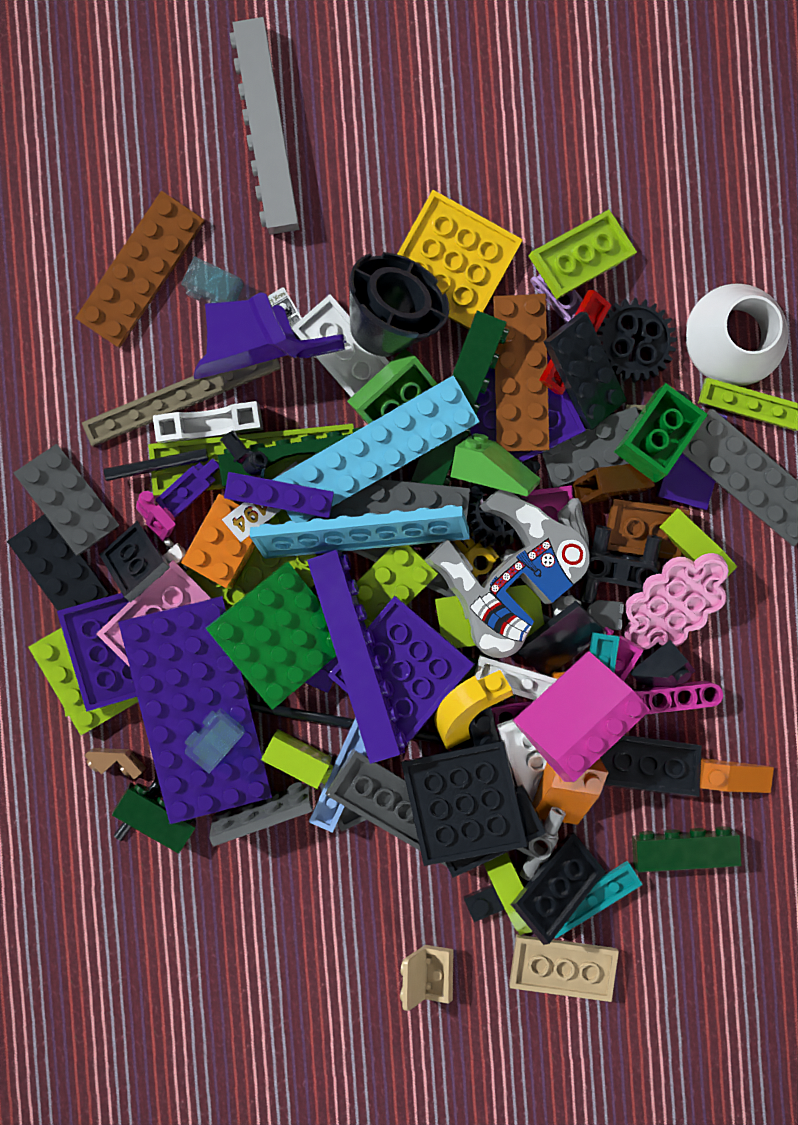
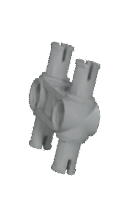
M558 807L551 808L544 822L547 833L529 841L527 847L517 848L528 855L520 871V876L525 880L530 881L539 870L541 864L548 861L558 841L557 832L566 815ZM537 840H542L546 842L548 847H541L537 843Z

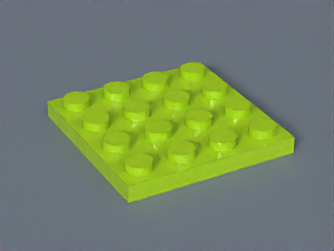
M62 628L28 647L80 735L138 702V698L134 697L86 712Z

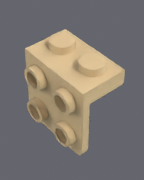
M424 945L403 960L401 964L403 987L400 993L403 1010L410 1011L425 999L448 1004L453 1000V949Z

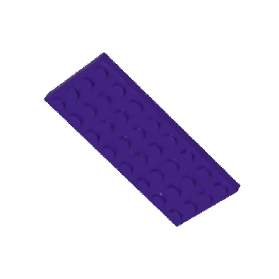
M223 596L118 622L170 824L272 798L264 761L261 760L262 753L242 673L205 629L226 612Z

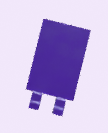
M719 414L727 421L726 415ZM681 454L667 476L660 480L656 497L707 510L715 481Z

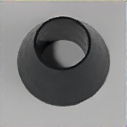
M383 252L381 256H372L371 253L367 254L354 264L349 275L351 335L356 343L365 351L381 357L393 356L435 334L444 326L449 316L446 293L442 295L437 287L438 280L415 261L389 252Z

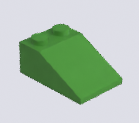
M473 434V436H469L456 446L450 477L528 496L540 483V478L496 441L488 440L486 435Z

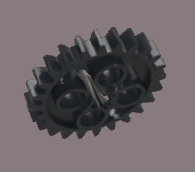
M634 298L630 304L627 299H624L621 302V307L618 303H614L611 306L612 311L609 309L597 331V334L600 335L598 338L614 369L615 375L617 376L622 373V380L624 382L630 376L633 383H636L640 377L643 382L647 381L649 374L653 378L659 375L658 370L664 371L667 368L665 363H670L673 360L668 354H673L676 351V348L670 346L677 341V338L670 337V334L676 328H668L667 326L672 319L667 318L664 320L662 316L665 310L657 313L655 311L657 308L656 303L650 308L647 307V299L640 305L637 298ZM638 319L641 320V326L639 327V329H638ZM621 320H625L630 324V330L623 328ZM646 327L653 329L654 337L646 333ZM615 344H619L624 348V354H619L616 351ZM631 351H632V357H631L632 362H630V361L628 360L629 354L631 353ZM640 351L647 353L648 361L642 360Z

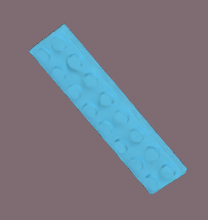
M453 375L272 480L333 491V507L480 421ZM286 510L292 521L306 522L315 517V515Z
M447 505L439 509L419 508L416 511L409 512L395 510L389 514L377 515L375 513H367L359 517L339 516L336 519L329 520L316 518L309 522L288 521L285 524L279 525L261 524L259 527H250V538L264 559L328 553L334 550L351 551L470 539L469 527L462 506L457 507L455 505Z

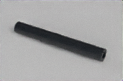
M204 448L105 468L104 476L106 481L201 463L209 461L208 452Z

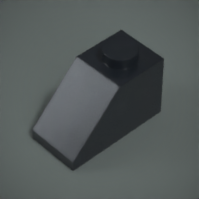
M671 640L630 671L631 675L640 685L676 687L689 680L691 674L695 672L689 661Z

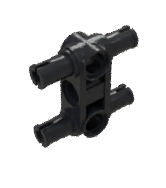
M597 525L592 547L588 549L589 565L594 560L602 561V565L598 569H591L588 565L587 571L582 576L584 584L580 600L593 604L596 600L599 583L602 581L634 587V594L643 592V584L647 578H641V572L650 569L652 570L651 576L659 574L661 564L658 556L663 540L662 537L647 535L643 556L635 557L609 552L607 548L612 529L607 526Z

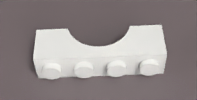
M257 401L232 404L209 411L175 412L153 416L156 442L158 443L224 436L232 430L235 431V434L263 430L260 404Z

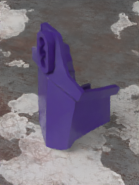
M262 292L254 295L249 300L205 304L207 354L198 362L194 370V380L245 368L287 355L293 358L299 356L301 359L345 350L346 336L339 334L298 340L291 329L285 309L280 305L272 307L268 296Z

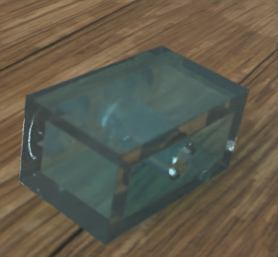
M194 256L181 285L187 290L185 294L195 300L200 301V298L210 301V303L236 301L244 283L241 278Z
M222 708L216 713L211 711L202 722L205 726L199 733L194 731L185 741L187 745L185 754L208 773L215 768L245 733V728Z

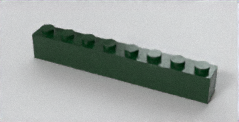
M477 311L452 374L476 415L481 405L476 402L480 393L485 394L490 379L486 378L489 368L495 369L500 354L496 353L499 343H505L510 329L505 328L507 325L506 321ZM471 428L420 456L411 482L449 486L452 477L448 473L453 465L456 446L468 438Z

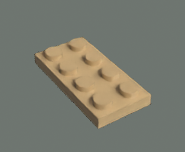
M516 934L509 986L512 989L612 1002L619 951L617 948L561 940H552L550 944L543 945L537 937Z

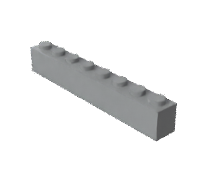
M264 18L232 22L234 32L229 33L232 49H237L238 58H234L235 70L237 75L241 74L243 82L238 84L241 100H246L247 109L242 110L245 126L250 125L251 134L247 135L249 151H254L255 160L251 161L253 176H258L260 186H255L258 202H263L264 211L259 212L262 228L267 227L269 235L300 230Z

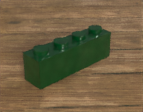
M720 826L716 827L715 831H706L704 828H692L690 832L680 833V830L669 829L664 831L665 834L641 831L639 835L632 836L633 866L638 872L741 866L740 835L731 830V827Z

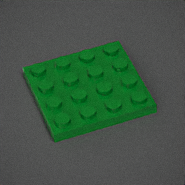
M289 562L284 563L205 628L272 710L336 656L320 601Z

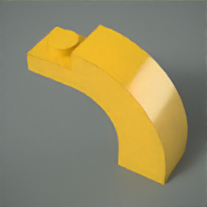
M501 670L479 680L475 676L469 678L453 689L440 703L434 716V723L447 750L471 738L469 725L477 714L513 695V691Z

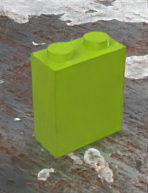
M279 729L274 734L261 759L318 789L320 783L326 784L333 765L330 764L331 756Z

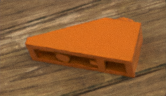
M701 758L700 788L727 792L771 793L774 767Z

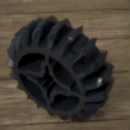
M480 484L479 486L474 485L471 488L472 493L469 495L467 519H469L468 527L472 526L474 529L471 532V536L479 534L478 542L483 543L487 539V544L490 547L495 542L498 547H502L505 543L510 545L514 543V539H520L512 526L508 531H505L504 525H506V520L479 510L482 497L485 494L490 496L497 489ZM514 493L521 500L528 501V497L521 498L519 494ZM483 520L488 521V523L490 524L491 528H489V527L483 522Z

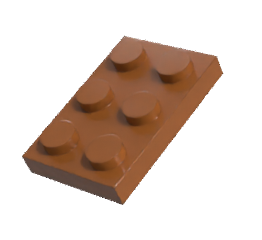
M612 497L607 527H610L612 530L607 550L643 555L647 535H656L663 539L659 558L672 559L681 557L682 552L659 527L676 509L681 510L688 518L690 510Z

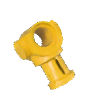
M471 537L464 540L468 548H466L461 540L454 541L472 565L474 577L488 573L493 563L499 558L490 546L484 548L480 542L475 543ZM479 555L484 556L487 560V566L483 570H477L473 564L474 559Z

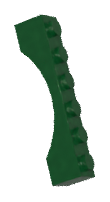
M363 427L354 428L352 432L354 433ZM342 431L326 433V438L317 439L316 435L301 437V442L291 443L290 439L275 441L276 446L265 447V443L249 445V448L252 452L260 451L266 455V470L271 465L285 458L305 454H318L351 434L342 435ZM224 449V454L217 455L222 486L226 487L228 472L251 476L244 470L242 464L233 461L235 458L228 449Z

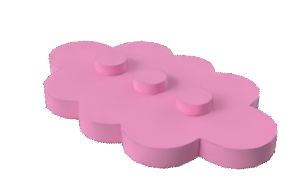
M708 553L700 556L694 562L686 557L672 558L664 565L662 574L652 575L647 578L643 584V592L632 595L626 602L625 609L630 622L625 627V638L642 647L643 650L650 649L657 643L664 645L670 640L675 646H679L687 639L689 631L699 630L704 627L708 620V614L718 611L726 602V593L721 584L727 578L729 570L723 557L718 554Z

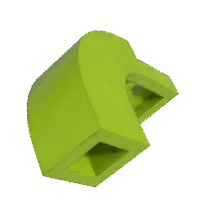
M506 852L483 863L516 931H518L520 936L532 932L510 905L524 886L508 853Z

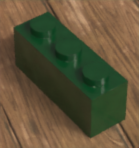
M130 782L114 807L112 816L179 854L195 830L196 820L192 818L170 824L163 797L159 796L157 798L150 794V790L139 783L135 785Z

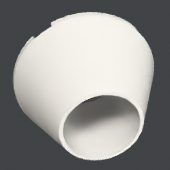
M746 284L724 285L707 293L692 309L686 325V347L696 368L707 378L736 386L756 383L772 373L781 362L788 344L787 321L778 303L765 291ZM730 311H744L756 319L761 329V342L757 351H746L733 343L727 331V319Z

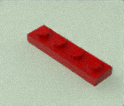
M588 290L574 317L580 312H587L597 333L611 304L595 290ZM550 359L539 381L554 393L563 395L566 388L552 359Z

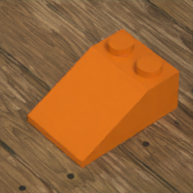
M601 758L575 782H564L547 762L533 800V805L540 818L546 820L551 808L558 807L566 813L562 821L563 823L578 825L600 796L608 775V771Z

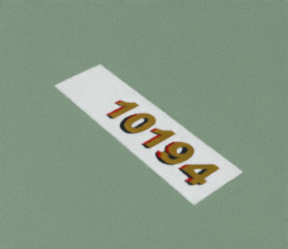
M294 462L292 465H290L287 469H285V470H284L282 473H280L279 475H281V474L285 473L286 471L292 469L293 467L297 466L298 463H297V462ZM243 502L224 517L222 521L238 540L242 542L250 535V527H259L281 509Z

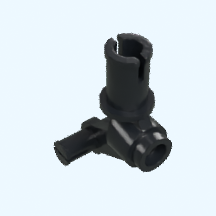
M234 430L220 439L221 443L225 445L235 458L234 462L242 464L244 470L251 476L264 478L267 457L264 453L260 451L252 452L250 448L247 449Z

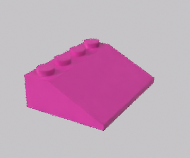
M587 652L512 721L564 782H575L650 710L625 682L591 652Z

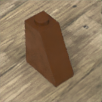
M630 464L599 467L570 482L573 496L581 501V506L612 500V497L621 498L640 494L655 487L651 479Z

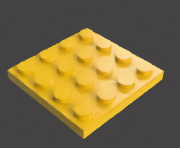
M432 190L397 254L420 264L438 280L437 287L442 295L446 293L449 301L448 318L470 330L476 312H484L523 239Z

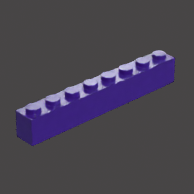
M339 550L308 559L307 562L369 763L372 764L405 753L404 747L407 746L403 732H399L396 721L399 720L396 708L391 706L389 702L390 688L387 681H383L380 670L383 669L379 655L374 654L372 647L375 644L371 630H367L364 622L367 619L364 606L362 604L359 605L356 596L359 594L357 583L354 579L351 580L350 560L347 554L344 555Z

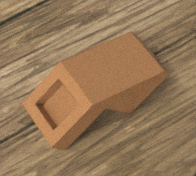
M93 748L84 755L88 759L86 761L88 766L93 771H99L101 774L117 761L120 764V770L127 777L131 776L133 779L137 778L147 769L130 749Z

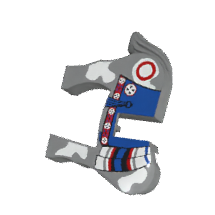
M500 489L495 490L480 507L484 512L494 514L506 520L519 535L523 548L503 561L482 585L476 580L449 540L442 542L425 559L429 566L436 569L444 577L449 589L459 599L463 607L465 619H469L472 640L484 654L494 658H504L513 655L522 647L534 621L505 591L518 577L527 584L544 604L553 603L587 571L589 565V537L582 515L581 501L578 498L571 499L557 513V522L547 516L540 508L521 500L514 493Z

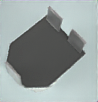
M597 600L589 605L587 612L604 628L608 627L611 630L622 629L623 602Z

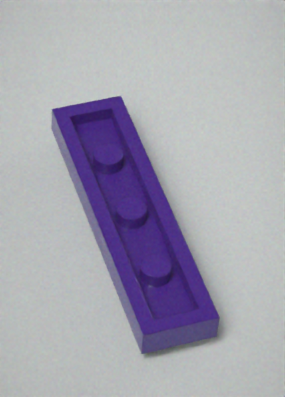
M228 472L224 494L225 499L330 518L334 497L333 491Z

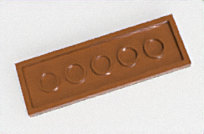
M160 191L75 319L120 349L204 225L205 220L163 191Z
M546 294L493 296L494 317L506 321L507 325L505 328L510 329L505 343H499L496 353L500 354L495 367L497 443L508 452L549 451L548 387L539 381L547 366V348L543 342L547 339Z

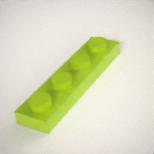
M705 378L698 404L798 431V403L711 378Z

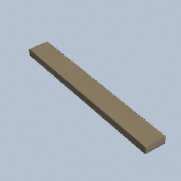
M276 358L245 368L195 380L194 376L81 423L91 446L95 447L152 423L154 415L181 411L281 369V366Z

